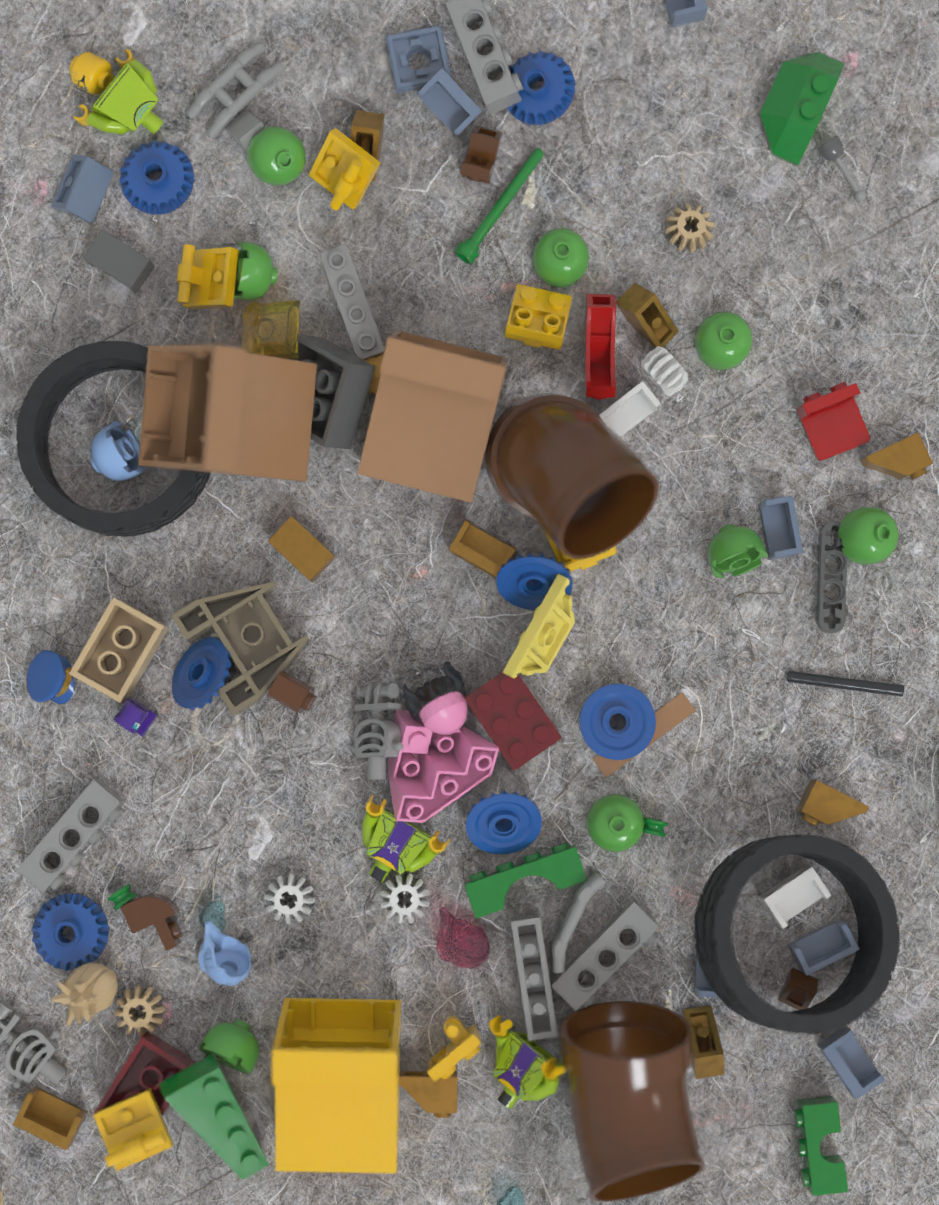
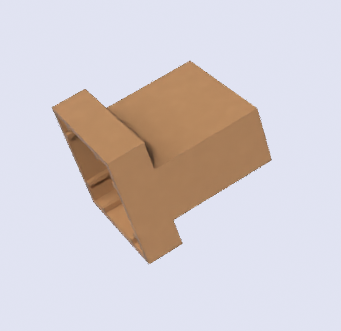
M400 330L388 336L379 372L381 373L357 474L472 503L508 358Z
M222 345L148 346L138 465L307 482L317 364L247 353L246 349Z

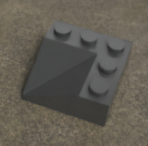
M296 334L289 360L317 364L310 439L323 447L351 449L375 366L323 337Z

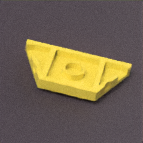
M557 575L543 602L535 609L533 619L527 630L521 634L519 644L503 670L504 674L517 678L518 673L529 676L536 672L540 674L548 671L575 623L574 613L572 612V597L565 593V588L570 584L568 578Z

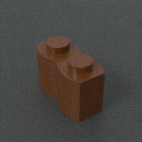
M285 671L278 673L267 693L268 697L296 713H302L304 710L309 711L317 698L313 694L315 688Z

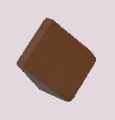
M792 968L779 994L778 1001L797 1010L808 1008L817 993L818 980L813 976H806L801 971Z

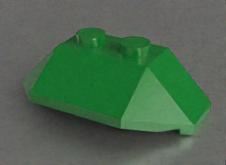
M820 52L783 61L759 114L772 155L796 166L799 165L835 89L845 63Z

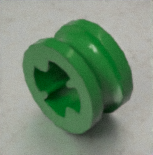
M643 817L645 823L643 833L666 837L664 828L668 826V822Z
M127 884L107 898L109 902L112 901L114 903L113 908L115 911L137 896L136 893L130 891V884Z

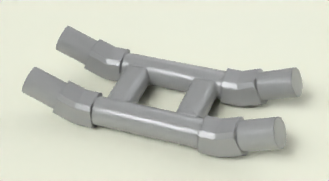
M260 42L241 52L233 63L198 94L194 103L186 112L188 116L195 120L202 110L216 97L226 108L218 114L213 124L206 131L213 139L217 138L221 131L234 119V116L263 88L265 89L276 77L285 71L283 64L277 62L270 68L262 71L254 80L244 70L255 58L265 52V48ZM234 77L246 87L235 100L223 89Z
M594 872L587 881L581 882L577 886L560 928L551 941V968H553L554 973H565L568 943L589 899L606 883L597 872Z

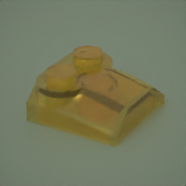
M290 300L265 304L259 302L249 303L243 312L242 349H246L247 353L289 360L298 359L299 306L301 301Z

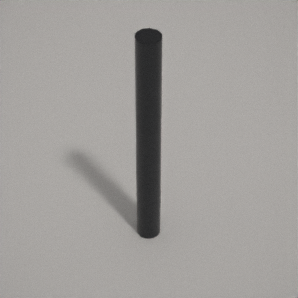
M788 671L787 682L900 697H903L904 685Z

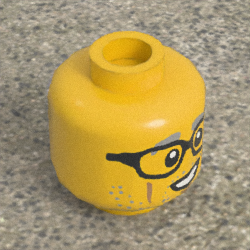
M91 52L77 55L70 64L69 72L73 84L93 95L102 94L114 78L110 62Z

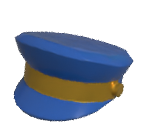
M43 650L35 655L30 662L26 675L27 690L34 701L39 703L52 700L57 704H65L71 699L74 692V678L69 674L72 668L66 657L51 650Z

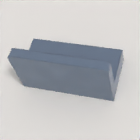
M72 155L51 207L59 212L72 213L88 223H93L113 176V171L88 156Z

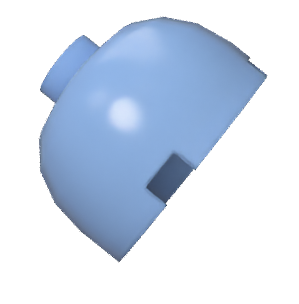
M116 421L105 426L93 438L91 443V464L96 472L102 473L113 481H126L143 473L146 470V466L138 465L140 443L130 430L124 432L119 427L123 424Z

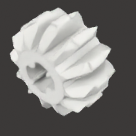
M657 346L653 351L648 352L641 361V369L665 395L672 396L675 392L680 391L688 381V375L684 368L663 347Z
M290 873L288 883L280 875L277 877L279 886L274 883L269 884L268 888L275 894H266L265 900L274 901V903L266 909L268 912L275 909L279 911L274 917L276 921L285 914V923L290 924L293 914L296 921L301 922L303 917L300 911L308 915L311 913L310 907L304 903L312 904L315 902L314 897L306 896V894L313 890V887L308 886L304 889L301 887L306 878L301 877L296 884L294 883L295 874ZM288 891L290 895L295 894L297 896V899L294 901L296 905L292 906L290 902L285 903L283 901L286 897L284 892Z
M410 873L407 876V882H403L401 874H397L396 881L398 885H395L391 880H387L386 885L392 892L382 890L380 893L381 896L390 898V900L381 903V908L392 907L386 916L391 918L395 912L399 913L397 923L400 924L403 921V915H407L409 923H413L414 916L412 912H415L419 917H423L424 912L418 905L428 907L430 903L428 900L420 899V897L429 894L428 889L418 891V888L423 884V880L419 879L414 885L411 884L413 874ZM402 891L404 895L406 891L411 893L410 901L412 903L407 905L405 902L404 905H401L398 893Z

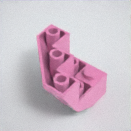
M396 710L393 722L400 728V742L403 744V749L399 751L398 757L388 758V776L394 817L396 821L424 823L491 776L499 748L464 726L454 733L446 735L437 734L429 730L422 720L413 718L409 711Z

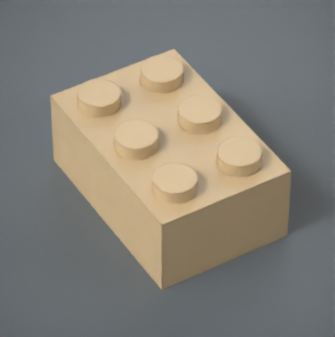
M113 597L69 674L117 702L125 703L133 693L170 627L126 602Z

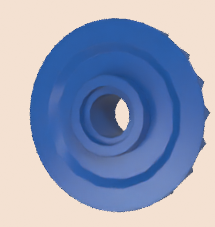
M541 50L537 53L528 52L526 56L518 57L517 61L509 66L511 74L517 73L523 86V90L519 91L522 101L507 107L508 111L517 120L530 125H543L558 119L567 111L574 98L575 79L571 68L562 57H558L552 52L545 53ZM537 81L544 82L540 89H531L533 83Z
M153 140L150 143H141L138 148L131 150L128 157L124 158L123 166L120 168L119 181L124 196L132 206L147 214L161 215L175 211L186 202L193 190L194 171L187 155L176 145H171L166 141L157 142ZM153 171H162V175L158 180L149 179Z
M530 552L527 557L518 554L516 559L509 558L506 564H502L500 571L497 573L496 584L501 596L509 603L523 609L535 610L543 602L558 574L569 579L570 584L565 588L567 595L571 594L573 577L570 576V569L564 568L563 562H556L554 556L545 558L543 553L539 556H533Z
M207 637L197 641L183 654L178 662L172 679V694L176 703L181 707L193 711L196 708L202 709L205 703L211 704L213 696H219V689L225 686L226 677L230 675L227 669L232 663L229 661L231 653L226 649L221 640Z
M610 684L599 688L588 697L580 713V730L584 741L596 754L607 759L625 760L638 755L649 745L655 732L656 717L650 701L642 692L629 685ZM613 714H621L624 718V726L620 730L612 729L609 724L610 717Z
M503 790L502 794L495 795L492 792L488 798L481 796L478 804L473 803L471 811L467 812L465 825L468 838L479 849L492 854H510L526 848L537 838L542 827L540 809L537 808L535 801H530L527 795L520 796L516 791L508 794Z
M69 893L56 896L45 903L34 917L32 942L35 944L36 952L41 955L44 962L49 963L54 968L68 971L74 970L80 965L94 962L99 958L107 945L109 926L106 915L95 901L84 895ZM65 925L74 929L75 937L73 940H68L63 936Z

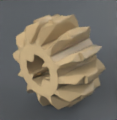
M686 203L684 211L676 207L673 211L674 216H668L667 223L671 226L666 227L665 233L673 235L669 240L671 245L677 242L680 243L678 247L679 252H682L685 246H688L690 253L695 252L696 246L704 249L706 246L705 240L710 241L713 237L710 230L714 228L715 224L714 222L707 221L711 215L710 212L700 213L701 205H697L695 210H692L690 203ZM686 224H688V227L691 224L695 227L693 233L691 229L689 232L684 229Z
M137 985L134 992L128 988L124 991L125 998L117 999L116 1003L122 1008L114 1011V1015L117 1017L123 1016L118 1026L129 1025L126 1032L128 1035H131L135 1028L139 1037L145 1034L146 1029L148 1032L153 1033L156 1030L155 1024L163 1022L164 1018L158 1013L164 1012L166 1007L156 1004L162 999L160 994L155 998L151 997L153 993L152 987H149L145 994L141 985ZM139 1005L145 1008L142 1012H146L141 1017L136 1015L138 1010H134Z

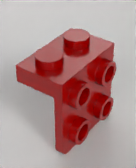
M842 382L829 388L831 391L829 394L820 396L818 392L803 399L804 403L796 409L817 460H826L869 442V432L854 399L861 394L857 383L847 386L846 382Z

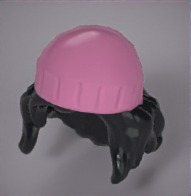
M449 661L443 663V670L446 676L434 678L430 682H424L423 687H418L415 693L405 683L402 685L405 708L409 710L410 715L417 720H422L429 730L445 735L460 729L467 718V703L464 699L466 695L465 683L460 672L455 670Z

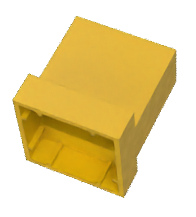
M284 998L272 1048V1085H275V1171L397 1173L402 1000Z

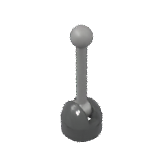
M836 136L820 146L818 150L826 160L837 162L855 192V199L859 202L864 201L866 193L859 189L840 158L843 152V145L839 137Z

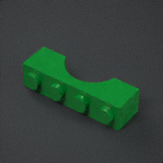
M564 842L551 847V853L541 856L540 851L524 856L525 862L513 865V862L509 861L496 866V872L486 875L484 870L469 875V881L464 882V886L475 918L477 919L503 910L505 896L511 885L526 876L544 877L550 880L559 890L587 881L576 846H569L568 842Z

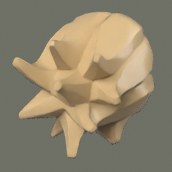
M97 962L80 965L69 974L65 983L57 982V985L63 992L53 997L51 1002L68 1005L66 1021L68 1026L74 1018H76L78 1024L82 1023L83 1017L86 1021H90L91 1018L95 1017L96 1013L107 1009L114 1002L118 988L117 975L107 966Z

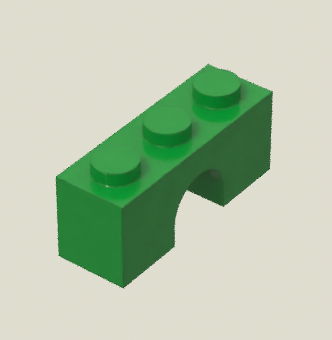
M832 1096L798 1099V1109H794V1120L796 1127H800L801 1139H797L799 1156L804 1157L805 1168L801 1169L803 1187H807L813 1196L848 1192L844 1160L839 1155H822L819 1149L820 1142L826 1135L841 1132L838 1102Z

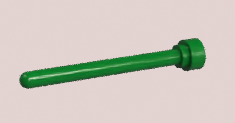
M536 148L531 153L470 239H465L464 242L461 241L455 248L454 254L460 260L472 265L479 256L478 251L480 250L478 246L543 158L544 153L542 149Z

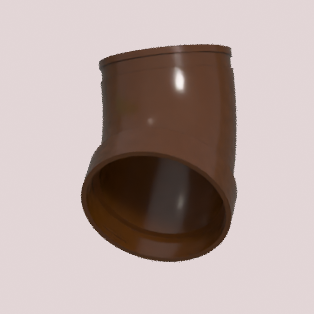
M542 393L525 397L512 404L500 415L489 434L485 461L488 477L495 491L509 506L526 516L534 518L551 540L556 543L559 550L568 558L586 559L615 547L641 525L655 504L659 490L656 476L646 467L635 452L604 423L592 408L577 399L553 393Z
M635 1001L603 1002L589 1005L587 1008L583 1007L571 1013L564 1020L561 1027V1057L564 1066L568 1069L569 1093L575 1135L585 1179L589 1184L591 1199L598 1202L632 1199L676 1186L701 1173L705 1169V1162L699 1151L700 1146L691 1115L686 1081V1071L689 1069L692 1061V1029L689 1022L683 1016L668 1008Z

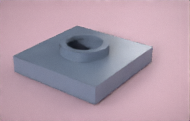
M441 25L386 35L397 94L421 89L441 68L452 78ZM416 53L425 54L430 61L429 67L415 69L416 71L412 70L409 66L410 57Z

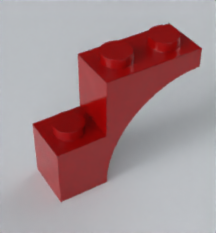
M586 294L584 322L586 338L584 355L586 397L598 400L615 398L616 395L615 328L617 306L615 294Z

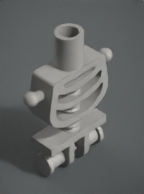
M372 683L367 686H359L356 690L357 698L360 701H365V704L355 705V711H372L371 719L364 720L356 726L354 730V745L351 748L357 758H368V780H386V758L398 757L399 751L403 749V744L400 742L401 731L399 726L391 720L383 719L384 710L400 709V703H390V698H396L399 695V687L395 683L388 685L386 683Z
M1 1001L0 1028L3 1031L0 1033V1046L3 1042L10 1045L5 1057V1068L10 1074L17 1077L13 1082L14 1088H21L23 1081L31 1083L39 1073L57 1086L68 1072L51 1058L59 1048V1044L55 1039L61 1036V1031L54 1029L50 1035L41 1027H33L17 1036L12 1031L24 1014L18 1012L10 1022L6 1021L5 1018L14 1009L8 1003ZM30 1035L38 1037L31 1044H27L23 1040ZM40 1043L46 1045L40 1051H36V1049H34V1047ZM15 1051L20 1052L17 1063L14 1061ZM26 1058H27V1060H30V1061H29V1064H28V1066H27V1068H26V1070H25L24 1065H25V1061H26Z

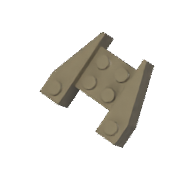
M274 582L197 599L171 615L182 635L189 643L214 628L226 649L231 653L230 655L242 675L221 687L219 694L233 716H237L258 703L269 691L280 671L284 672L310 642L308 636L305 635L292 643L264 597L277 589Z

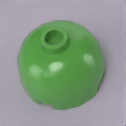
M270 126L264 128L263 131L259 132L257 136L254 135L250 140L247 149V163L259 180L270 185H287L295 181L302 173L306 163V151L302 141L292 131L280 126Z
M558 228L550 230L541 236L534 247L532 262L534 271L546 284L563 288L572 286L584 276L588 268L590 256L588 246L579 234L570 229Z
M239 241L237 244L241 247V250H239L234 299L255 300L268 292L270 284L275 285L278 269L273 267L272 257L265 248L254 243Z
M728 311L717 312L707 317L698 327L694 338L699 359L709 368L719 371L739 366L749 355L753 343L752 331L748 323L738 314Z
M862 507L846 514L840 523L838 538L842 539L844 548L841 549L847 558L857 564L867 565L879 563L890 557L896 549L899 532L895 520L885 510L877 507Z
M733 524L726 525L719 530V533L709 543L707 551L712 573L719 578H725L723 573L733 571V577L750 572L762 564L761 557H768L763 541L754 530Z
M615 793L596 800L588 810L586 818L588 834L593 842L603 850L611 852L626 851L637 844L643 834L645 824L642 810L637 803L625 795Z
M235 1019L234 1023L222 1022L214 1025L208 1030L198 1048L206 1056L215 1053L214 1057L219 1060V1063L245 1074L247 1072L253 1073L260 1055V1045L256 1036L250 1032L251 1026L238 1019Z

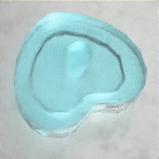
M220 901L209 902L201 911L199 917L201 925L204 927L207 921H211L219 931H222L226 926L224 904Z
M511 1186L507 1189L505 1196L497 1201L496 1205H524L523 1193L518 1187Z

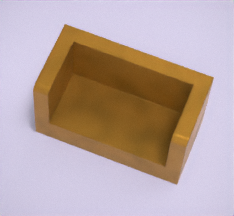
M292 516L268 540L310 582H314L336 558Z
M465 520L449 548V552L496 579L501 565L506 564L516 551V547L506 545L471 525V522Z
M35 1086L28 1092L13 1125L63 1150H67L73 1144L88 1111Z

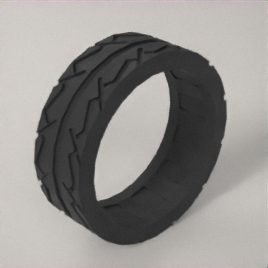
M100 341L86 344L61 355V358L55 359L37 376L27 392L28 395L23 400L17 419L16 441H19L17 443L19 461L31 488L33 487L34 493L50 510L71 523L106 536L128 537L157 531L174 522V520L182 516L195 504L206 487L211 472L181 470L177 479L166 492L151 503L131 511L118 513L95 512L80 507L61 489L53 474L48 457V436L52 419L66 396L86 379L103 372L121 369L146 373L148 347L129 341Z
M784 835L760 839L735 850L731 854L732 856H727L714 869L703 887V894H700L694 921V939L699 965L710 987L723 1003L750 1022L771 1029L798 1034H818L819 1032L825 1033L841 1029L861 1018L863 1011L866 1014L882 997L892 978L891 972L894 973L900 949V928L897 924L899 920L894 899L884 880L869 861L841 842L816 835ZM785 855H798L813 860L829 870L842 884L850 897L857 917L858 927L857 945L859 950L856 951L850 972L840 987L820 1003L810 1008L796 1011H783L763 1000L748 985L738 968L732 948L731 936L733 912L741 891L750 878L763 866Z

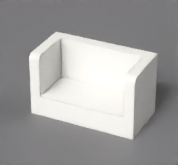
M642 381L599 416L621 438L656 411L660 406V402Z
M806 864L760 895L759 898L778 926L784 929L788 926L786 923L788 920L822 897L828 899L832 895L814 868Z

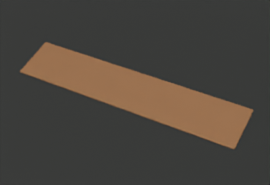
M683 692L655 712V732L648 746L696 711ZM597 755L593 758V761L607 778L632 758L611 760Z

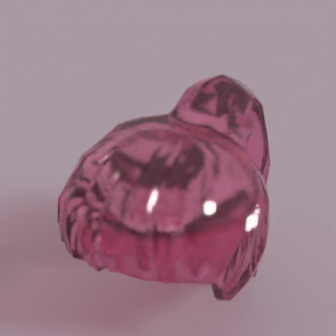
M440 907L441 927L436 936L438 956L443 961L450 962L458 968L475 969L480 967L490 956V944L485 929L469 921L457 919L445 907Z

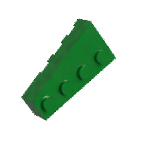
M213 1054L158 1084L164 1099L242 1180L269 1165Z

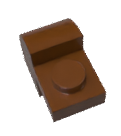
M475 126L471 134L467 155L462 162L460 171L462 177L475 182L490 183L503 132Z
M148 894L120 907L132 934L154 924L166 951L181 943L179 939L182 937L181 929L175 920L171 921L170 916L175 915L180 910L168 897L159 894Z

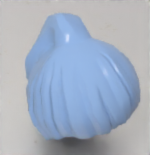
M207 921L204 926L205 938L200 946L199 966L217 984L238 985L248 977L249 971H251L249 948L238 939L221 933L214 923Z

